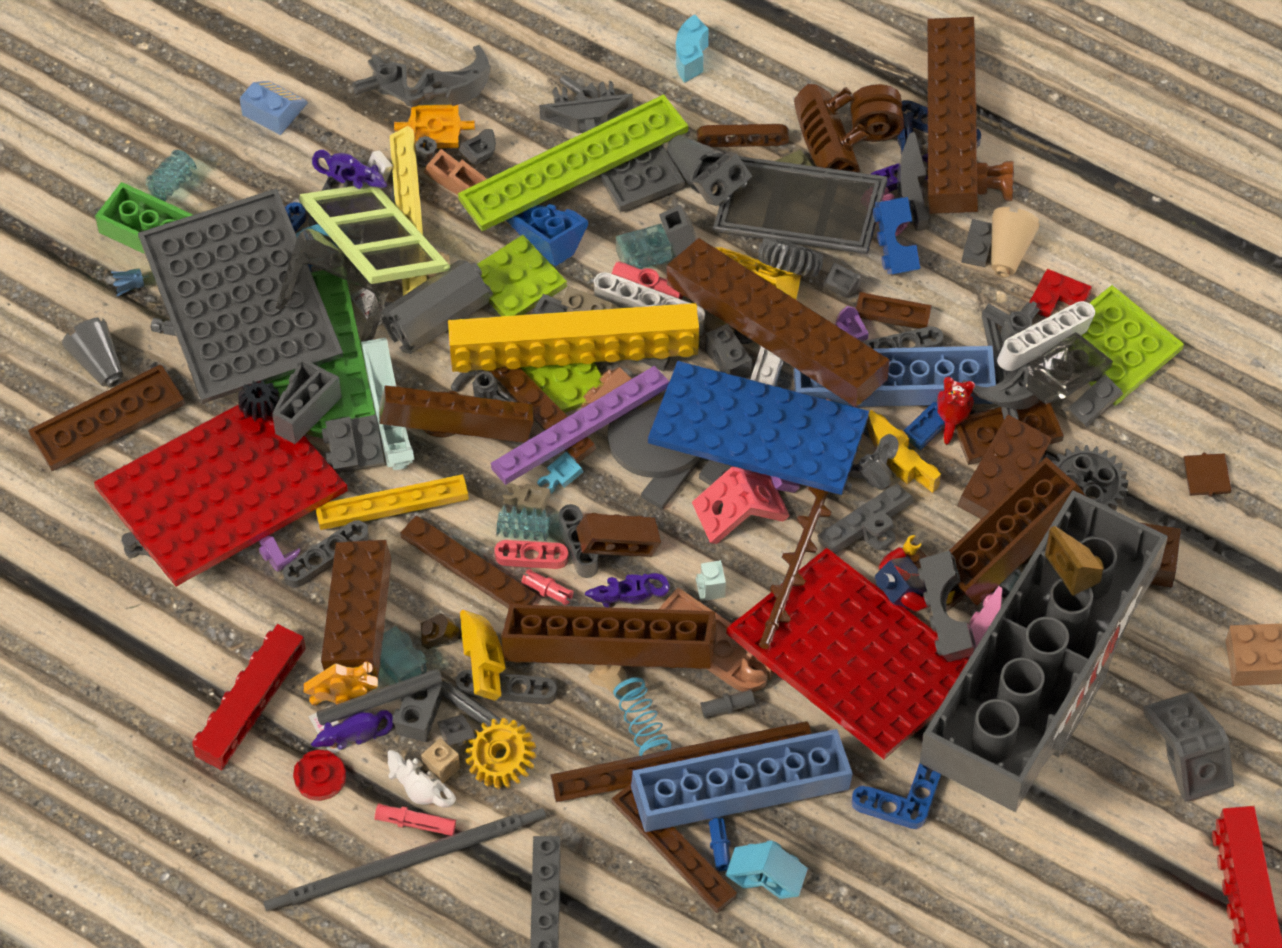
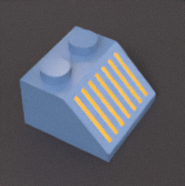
M271 81L253 82L239 98L243 116L279 135L286 130L308 104L307 100Z

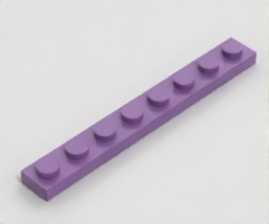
M653 366L491 462V469L507 485L666 390L669 380Z

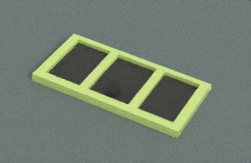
M363 184L361 189L350 186L300 194L299 202L371 284L440 273L450 269L447 261L379 187Z

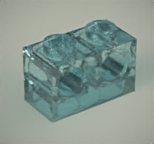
M662 224L616 236V252L620 261L625 264L643 269L647 266L663 264L671 260V245Z

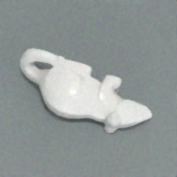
M393 750L388 751V767L390 770L388 776L390 779L397 778L403 784L408 797L413 802L420 805L434 803L444 808L451 807L455 803L456 797L453 792L432 771H428L426 774L420 770L423 764L419 759L415 758L413 762L410 759L405 761L399 753ZM440 791H442L448 799L441 798Z

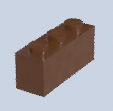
M586 513L576 528L582 553L652 557L661 544L655 517Z

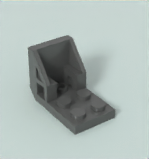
M1192 692L1143 706L1144 716L1165 739L1167 758L1180 795L1185 802L1234 787L1230 746L1225 730Z

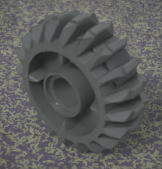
M765 238L758 250L760 262L780 270L802 276L815 277L819 275L822 269L824 256L818 251L779 239Z

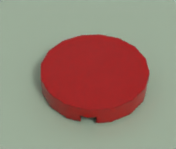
M314 750L303 755L299 762L297 761L294 766L293 779L296 789L302 796L310 800L323 801L334 797L341 791L345 785L346 770L343 761L335 756L334 753L328 750Z

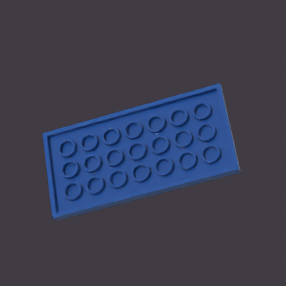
M677 361L649 433L648 443L842 495L869 417V411Z

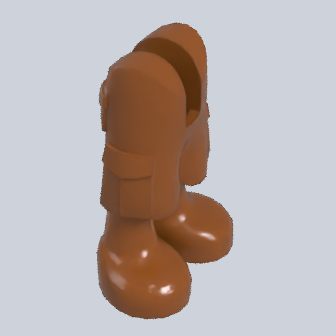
M1005 161L994 166H988L986 162L977 163L978 195H986L988 188L1000 190L1005 201H1013L1014 161Z

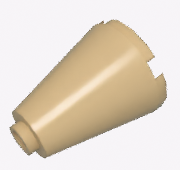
M1000 207L994 210L992 215L991 268L995 271L996 275L1009 277V275L1015 274L1039 229V219L1032 213L1023 209L1011 212L1010 207Z

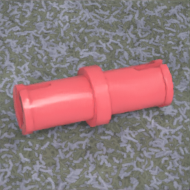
M531 569L525 572L528 574V577L523 575L522 584L539 591L541 596L545 598L549 596L565 606L570 603L567 598L572 599L573 591L555 583L553 578H545Z

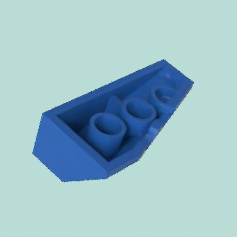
M548 204L547 207L536 205L506 220L520 236L524 235L545 259L554 266L575 254L588 226V220L575 211L566 209L564 212L556 210V207Z

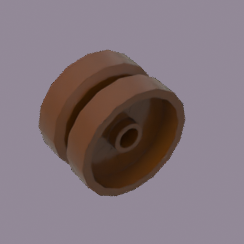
M873 84L862 87L853 93L851 97L854 100L850 101L852 129L858 124H862L866 128L865 133L868 134V137L863 139L864 141L883 142L901 133L904 128L901 94L897 89L889 85Z

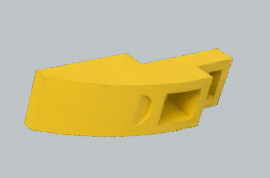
M870 410L867 428L875 449L877 450L880 439L887 434L895 436L899 443L895 458H888L886 465L904 483L908 484L915 479L932 493L939 488L941 473H939L938 469L934 465L927 464L922 460L917 452L908 449L909 438L903 430L896 429L883 415H878L873 410Z
M463 609L460 611L463 651L465 656L471 657L474 694L496 701L501 697L499 674L505 670L504 656L499 638L490 622L484 616Z

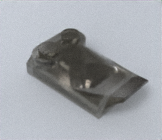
M1075 332L1030 362L1026 389L1043 403L1048 404L1067 397L1090 381H1098L1104 372L1111 368L1113 360Z

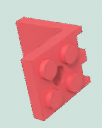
M731 467L692 501L710 543L718 544L750 515L782 522L790 516L770 476L736 467ZM723 503L722 513L719 514V506Z

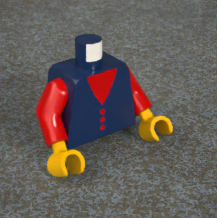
M911 535L905 541L903 548L898 547L883 557L878 567L879 572L875 575L877 586L884 591L894 605L906 607L913 611H920L928 608L924 599V592H927L926 584H922L917 567L909 557H906V554L915 555L921 547V543L917 546L911 544L916 537ZM955 591L949 593L946 603L951 602Z

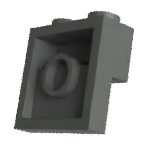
M376 415L355 419L346 417L325 421L326 428H322L324 443H329L331 451L326 452L327 463L334 468L337 474L385 465Z

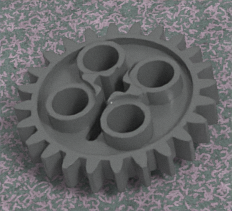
M1085 445L1084 451L1075 446L1073 453L1069 449H1065L1064 456L1057 454L1056 461L1052 460V462L1080 487L1086 497H1095L1096 499L1092 500L1117 511L1118 505L1123 504L1128 490L1126 489L1128 486V480H1126L1127 471H1122V463L1115 464L1116 456L1108 458V450H1105L1102 454L1098 453V446L1093 451H1090L1088 445Z

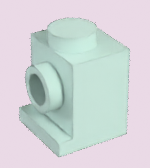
M721 560L701 563V573L697 574L695 579L700 601L725 598L726 581Z

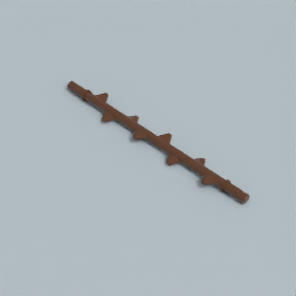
M810 486L808 488L816 498L809 516L799 515L797 517L803 532L795 552L783 553L782 558L789 564L782 585L772 584L770 586V590L777 599L769 620L765 623V630L759 646L763 649L769 648L774 633L778 630V623H789L791 620L784 607L792 586L805 584L806 580L798 571L805 552L816 553L818 549L811 541V537L819 517L831 516L832 512L824 505L829 493L828 491Z

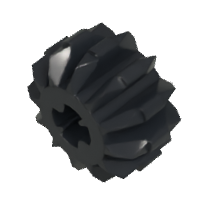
M264 379L260 383H256L253 380L251 385L244 384L243 390L239 391V409L246 418L252 417L255 422L258 418H263L266 421L267 416L273 417L272 414L280 399V393L278 389H275L273 383L266 384Z

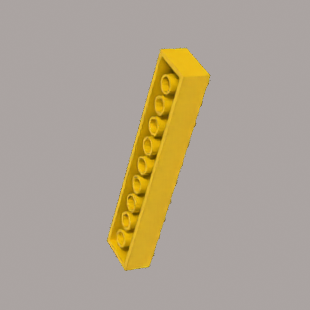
M696 303L448 320L452 372L492 371L501 367L518 369L519 367L533 366L539 368L546 365L566 366L575 363L591 364L603 361L617 362L618 360L639 361L645 358L665 359L675 356L690 357L698 355L699 323Z

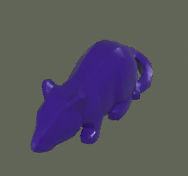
M318 150L313 154V167L318 172L327 174L328 177L332 176L341 183H345L346 180L353 181V185L357 189H361L363 183L379 188L388 186L383 175L378 172L376 164L370 168L346 153L330 155L325 150ZM319 158L325 159L329 170L320 165Z
M652 573L649 575L643 574V576L631 574L626 576V580L620 582L617 578L609 577L607 579L608 586L600 585L591 588L585 592V596L602 603L607 608L610 607V603L615 602L637 605L649 601L653 595L656 597L666 596L670 586L667 578L662 574ZM649 579L659 580L663 586L658 589L650 583Z
M380 710L375 715L370 712H359L333 726L330 722H327L324 725V730L317 734L311 746L330 747L334 743H338L337 748L343 750L347 747L348 742L355 741L358 745L363 744L372 738L376 739L379 736L388 734L394 726L392 723L393 715L387 710ZM386 719L388 721L387 726L377 732L381 720Z

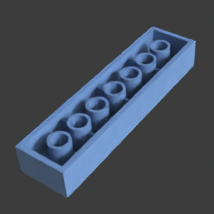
M993 347L874 349L889 359L888 379L858 407L931 405L933 402L937 403L939 392L944 391L945 377H951L959 383H962L963 380L971 381L980 387L995 386ZM793 367L795 392L852 406ZM972 393L970 395L974 399V404H994Z
M834 729L634 770L631 788L644 831L648 832L849 790L852 771L838 730Z

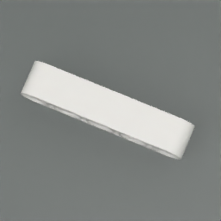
M599 273L594 278V296L611 302L620 308L691 304L611 273ZM697 306L700 336L705 330V312L701 307Z
M1077 302L1006 339L997 359L999 366L1007 371L1016 370L1084 334L1095 315L1094 307L1087 302Z

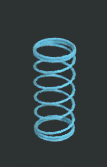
M636 677L619 683L615 687L613 694L616 699L620 700L619 708L625 712L624 720L630 723L629 732L635 735L634 744L641 747L639 756L647 749L662 743L668 744L663 751L670 750L672 744L667 740L668 735L666 734L654 736L642 746L636 742L637 736L651 735L659 731L663 726L662 723L655 722L645 726L637 734L631 731L632 724L649 722L658 715L657 711L651 710L640 714L632 722L626 719L627 713L642 711L653 703L652 699H643L631 705L627 710L621 707L622 701L635 700L647 693L648 688L645 687L644 680ZM633 682L642 683L639 688L629 691L624 696L617 695V691L627 684ZM643 689H645V692H644V693H642V694L639 695V696H636V695L639 694L641 691H643ZM650 701V703L643 708L637 710H630L635 705L641 702ZM655 713V715L650 719L641 722H635L637 719L646 714ZM660 724V727L658 729L649 733L640 734L645 729L653 725ZM665 736V739L654 740L658 737Z

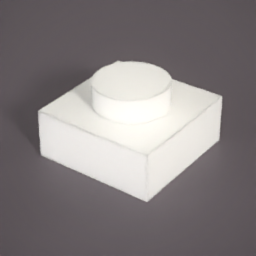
M380 150L372 152L367 166L371 168L376 164L378 172L383 175L387 183L393 165Z

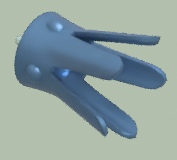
M140 268L128 271H111L115 279H120L113 283L114 286H119L117 288V292H119L117 296L133 288L144 287L143 278L149 277V275L142 276Z

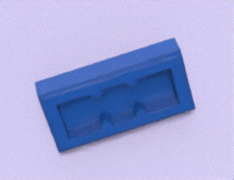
M933 402L903 430L909 438V443L920 451L945 428V422L937 413V403Z

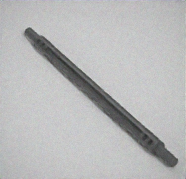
M543 808L519 816L514 814L290 889L287 894L263 901L266 912L291 903L296 905L522 829L523 825L546 818V814Z

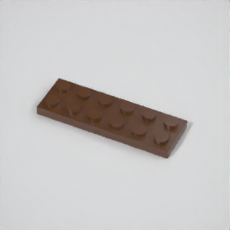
M160 364L29 429L28 432L51 471H54L185 405V402Z

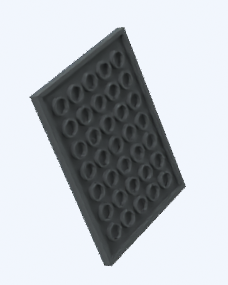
M277 188L138 233L139 240L202 404L243 390L244 384L251 385L253 380L256 383H260L264 379L267 383L294 374L299 357L316 366L343 357L342 349Z

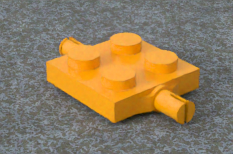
M418 105L411 107V116L408 122H394V131H399L408 126L414 130L415 144L420 137L425 136L435 140L437 149L458 148L461 130H475V120L461 121L458 105Z
M364 662L355 668L334 664L305 682L304 693L312 695L309 698L312 705L315 704L317 706L326 700L337 705L365 695L377 688L378 679L367 674L372 671V665L369 662Z

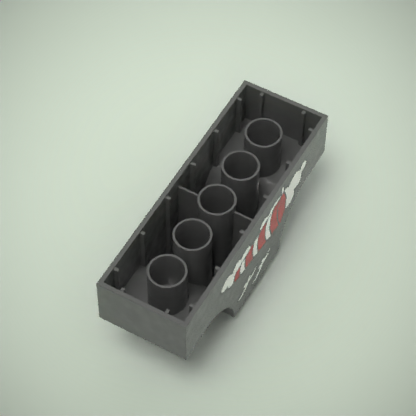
M1072 490L1050 528L1056 526L1089 548L1094 557H1099L1104 568L1101 582L1072 595L1045 556L1049 535L1048 530L923 735L920 764L1014 812L1018 810L1040 770L1051 755L1060 757L1104 682L1121 637L1136 607L1160 568L1168 537Z

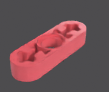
M502 540L495 546V559L502 566L561 569L567 565L569 560L568 549L561 543ZM505 550H509L508 556H503ZM517 550H520V558H517ZM528 550H535L539 553L535 559H528L524 554ZM543 551H546V559H543ZM555 553H560L559 559H554Z

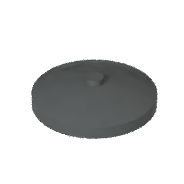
M665 393L657 394L609 423L608 444L612 456L624 469L636 475L649 478L673 476L689 469L701 458L648 443L649 433Z

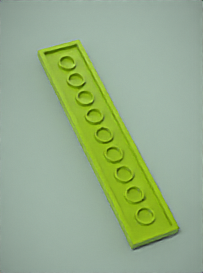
M663 94L459 192L458 199L480 230L485 231L672 140L675 136L688 132V125Z

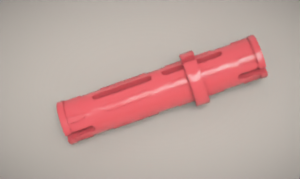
M378 803L375 812V820L397 824V827L400 828L407 826L450 836L455 832V819L408 810V807L402 806L397 808Z

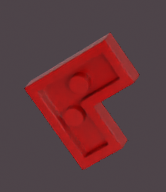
M1047 268L1029 303L1036 302V307L1039 308L1037 314L1048 318L1052 315L1059 301L1068 305H1073L1080 301L1086 302L1091 293L1092 286Z

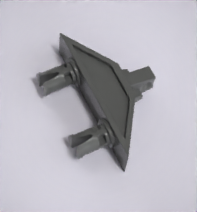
M609 80V90L606 89L603 81L599 84L601 97L568 101L567 88L562 86V96H560L557 87L552 90L555 103L539 105L540 119L578 134L584 133L632 109L633 93L615 96L614 84Z

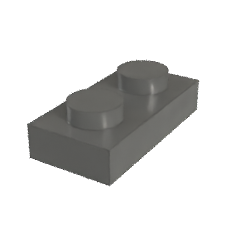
M972 219L961 263L980 267L986 266L992 243V223Z
M1105 374L1068 408L1087 427L1113 404L1123 392Z

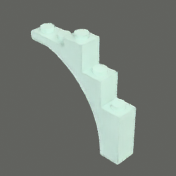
M386 338L361 342L386 465L387 467H392L393 470L405 469L414 460L406 427L379 423V405L384 386H396L388 342Z

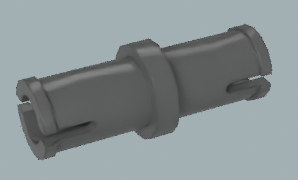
M751 689L732 695L726 693L721 698L700 702L704 719L725 712L732 714L733 710L755 705Z

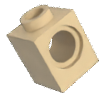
M441 738L421 754L423 769L426 772L432 771L442 783H445L460 769L459 754Z

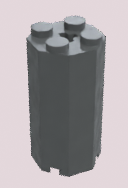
M459 259L450 265L448 271L434 275L381 310V314L385 315L381 319L386 331L394 343L399 340L403 344L399 347L403 352L412 354L449 329L448 320L465 319L489 303V298L493 296L490 287L484 284L479 266L476 263L470 265L468 261Z

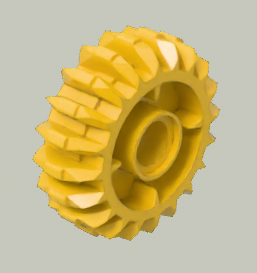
M503 717L500 724H498L496 719H492L490 727L486 723H482L484 730L481 733L478 730H474L477 738L468 739L469 744L473 747L465 749V752L470 755L466 759V763L472 765L469 771L473 775L476 774L478 782L484 781L487 787L494 783V787L500 789L502 783H504L506 788H510L512 780L516 784H520L518 777L521 774L524 777H528L529 774L525 769L534 768V764L529 760L537 758L536 753L532 751L536 748V744L531 741L533 738L530 732L525 733L526 727L524 725L518 726L516 720H512L508 724V720ZM505 748V756L499 759L496 758L497 751Z

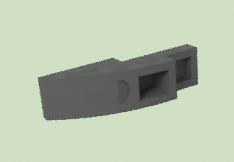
M912 132L908 136L899 162L897 193L898 198L908 197L915 231L925 230L928 220L931 218L929 207L925 206L923 200L925 198L923 182L928 175L927 163L922 161V144L920 140L916 139L915 132Z

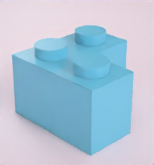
M766 841L765 843L735 847L726 876L743 889L763 886L779 899L799 897L808 868L800 863L796 856L790 855L783 850L777 842Z

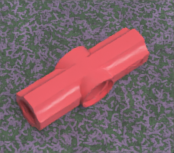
M620 261L616 262L611 273L613 275L675 298L683 299V295L668 286L667 280L659 277L658 273L653 269L646 268L641 270Z

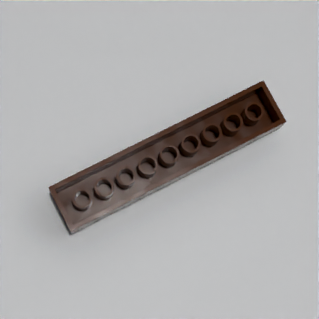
M974 16L927 19L930 214L978 212Z
M698 238L667 264L668 286L857 408L888 379V358L704 240Z

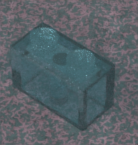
M397 626L383 634L380 665L395 683L427 673L426 664L428 663L424 653L421 650L416 651L412 646L413 642L406 632L402 633Z

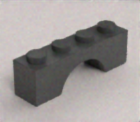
M950 551L920 559L922 568L918 569L922 584H926L927 592H924V599L927 607L932 609L933 616H930L929 619L933 631H937L939 640L935 641L939 656L943 655L948 662L972 656L976 649L973 630L966 622L951 619L946 610V601L950 591L961 582L955 557Z

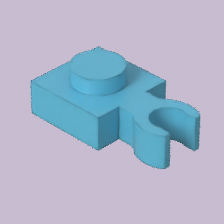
M565 452L547 467L550 474L541 477L537 483L539 487L549 483L550 485L547 488L550 489L552 494L559 483L565 488L581 475L583 470Z

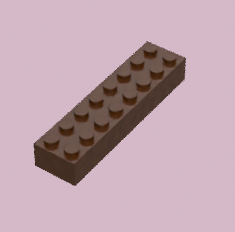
M510 604L501 636L504 661L711 669L717 637L715 611Z

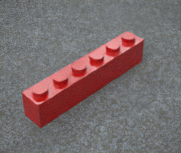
M278 623L272 631L267 632L263 645L258 651L253 652L247 668L239 672L233 688L225 692L221 705L209 715L207 725L203 731H199L195 735L192 742L195 757L223 770L306 650L303 636Z

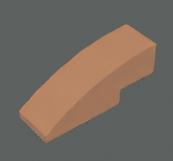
M442 149L427 164L423 172L435 182L457 195L459 192L487 179L465 161H456Z

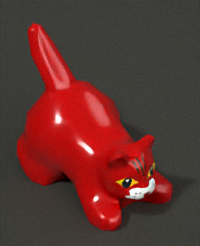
M945 377L944 391H940L937 396V413L945 422L944 443L946 445L950 444L956 425L968 419L974 405V399L970 395L975 388V383L971 381L959 383L951 377Z

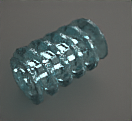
M173 150L171 156L166 157L165 161L160 163L158 168L152 172V175L146 178L147 187L156 198L166 202L168 199L166 195L172 196L174 193L173 189L178 190L180 188L179 182L185 183V176L191 177V169L196 170L197 166L187 153L181 150Z
M503 505L498 514L496 536L498 537L502 530L504 537L508 538L512 531L514 538L518 539L522 532L524 539L528 540L531 533H533L534 540L538 541L541 534H543L544 541L547 542L550 532V517L547 516L546 509H543L541 515L538 516L536 508H533L531 514L528 515L526 507H523L521 513L517 514L516 506H513L511 512L507 513L506 505Z

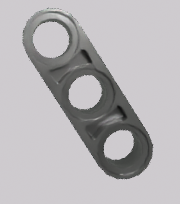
M567 504L559 511L560 531L576 572L581 577L591 578L597 574L599 569L598 554L582 553L580 542H574L579 540L576 528L582 520L583 514L578 506ZM568 519H574V521H572V522H569V521H566V520H568ZM586 560L591 561L590 563H583Z

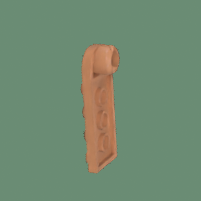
M677 588L659 608L665 610L712 611L680 588ZM715 613L717 637L711 669L707 670L739 691L744 692L751 689L752 692L763 689L767 685V679L771 681L774 672L729 637L726 631L731 623Z

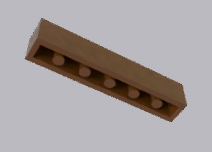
M385 385L379 405V423L383 425L522 443L528 441L534 422L532 404Z

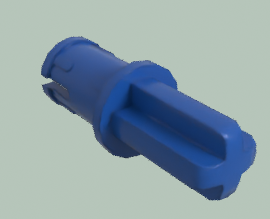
M713 818V820L709 821L712 841L710 848L714 853L715 869L717 871H727L731 861L729 852L731 842L727 839L724 819Z

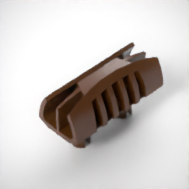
M807 84L796 95L794 105L805 143L816 166L859 173L860 167L853 152V145L868 137V134L865 133L866 128L862 124H858L846 134L838 110L854 100L850 96L852 93L847 87H844L832 97L831 93L821 86Z

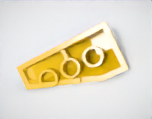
M715 247L794 299L797 298L801 275L774 268L760 262L756 258L723 247Z

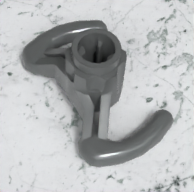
M475 370L460 373L451 385L452 391L457 392L468 378L475 376V380L472 382L474 397L517 402L501 390L497 385V379L488 371Z
M892 434L883 436L880 439L877 450L873 454H867L861 458L858 464H852L849 477L865 479L872 487H876L878 490L889 486L894 477L892 470L886 464L888 458L894 459L897 454L899 445L897 438ZM846 482L844 490L850 491L852 485L850 482Z

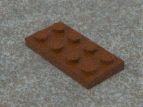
M1043 396L1037 404L1028 409H1017L1018 420L1051 437L1050 444L1063 441L1064 435L1048 396ZM1001 407L970 414L968 419L956 425L955 433L968 465L982 460L1002 425L1004 417Z

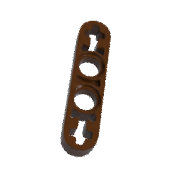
M784 124L705 125L697 129V141L710 147L782 146L789 142V128Z

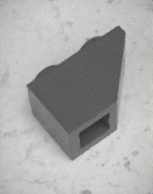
M681 205L659 214L668 240L676 256H678L697 240L690 217Z

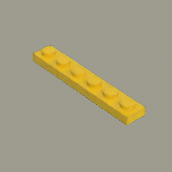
M462 474L330 501L315 510L320 530L344 526L352 521L359 520L364 522L469 500L464 475Z

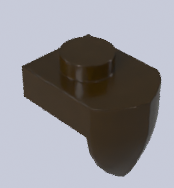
M442 613L420 623L421 646L427 649L444 641H456L462 637V632L456 622Z

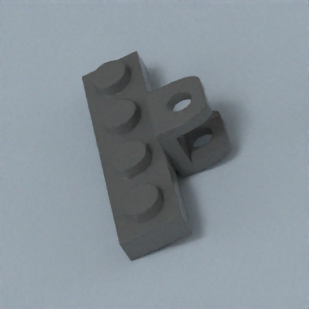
M896 483L818 534V542L834 554H837L864 536L865 541L873 548L883 550L896 541L895 534L891 530L893 528L891 517L913 503L912 495ZM880 537L887 538L885 541H878Z

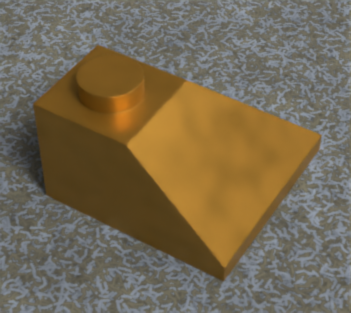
M1056 526L1051 527L1045 556L1071 594L1075 595L1100 583L1104 568L1099 557H1094L1089 548Z

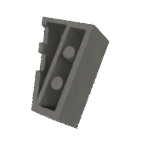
M299 357L297 368L289 378V385L286 391H283L272 414L275 433L296 444L342 397L339 377Z

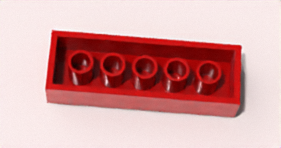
M1255 806L1222 808L1220 818L1216 819V830L1212 832L1214 846L1219 848L1220 855H1217V864L1219 871H1223L1224 874L1222 890L1223 894L1228 895L1229 899L1227 915L1228 919L1233 920L1234 929H1232L1233 944L1238 945V948H1282V937Z

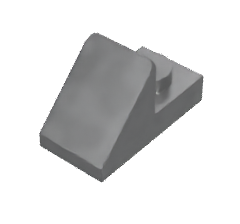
M463 714L438 721L443 741L459 755L466 753L465 749L473 747L468 742V739L474 738L473 732Z

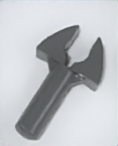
M566 75L560 78L561 84L577 94L575 100L589 99L585 96L598 98L597 89L592 82L587 87H582Z

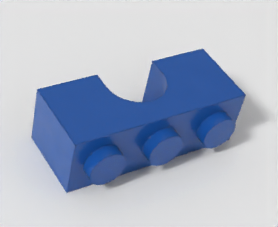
M908 197L875 202L876 208H873V217L875 222L879 223L880 232H877L879 246H883L884 256H881L883 269L887 270L888 274L921 269L917 245L902 246L895 237L896 229L900 224L912 221Z

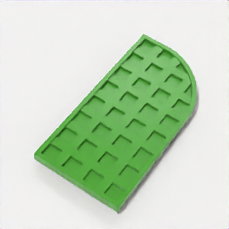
M344 266L311 272L343 352L342 358L318 365V367L339 377L342 395L337 403L306 433L318 438H323L322 428H326L325 421L346 417L355 419L375 415ZM291 375L267 382V384L273 383L281 397L283 391H286L289 385Z

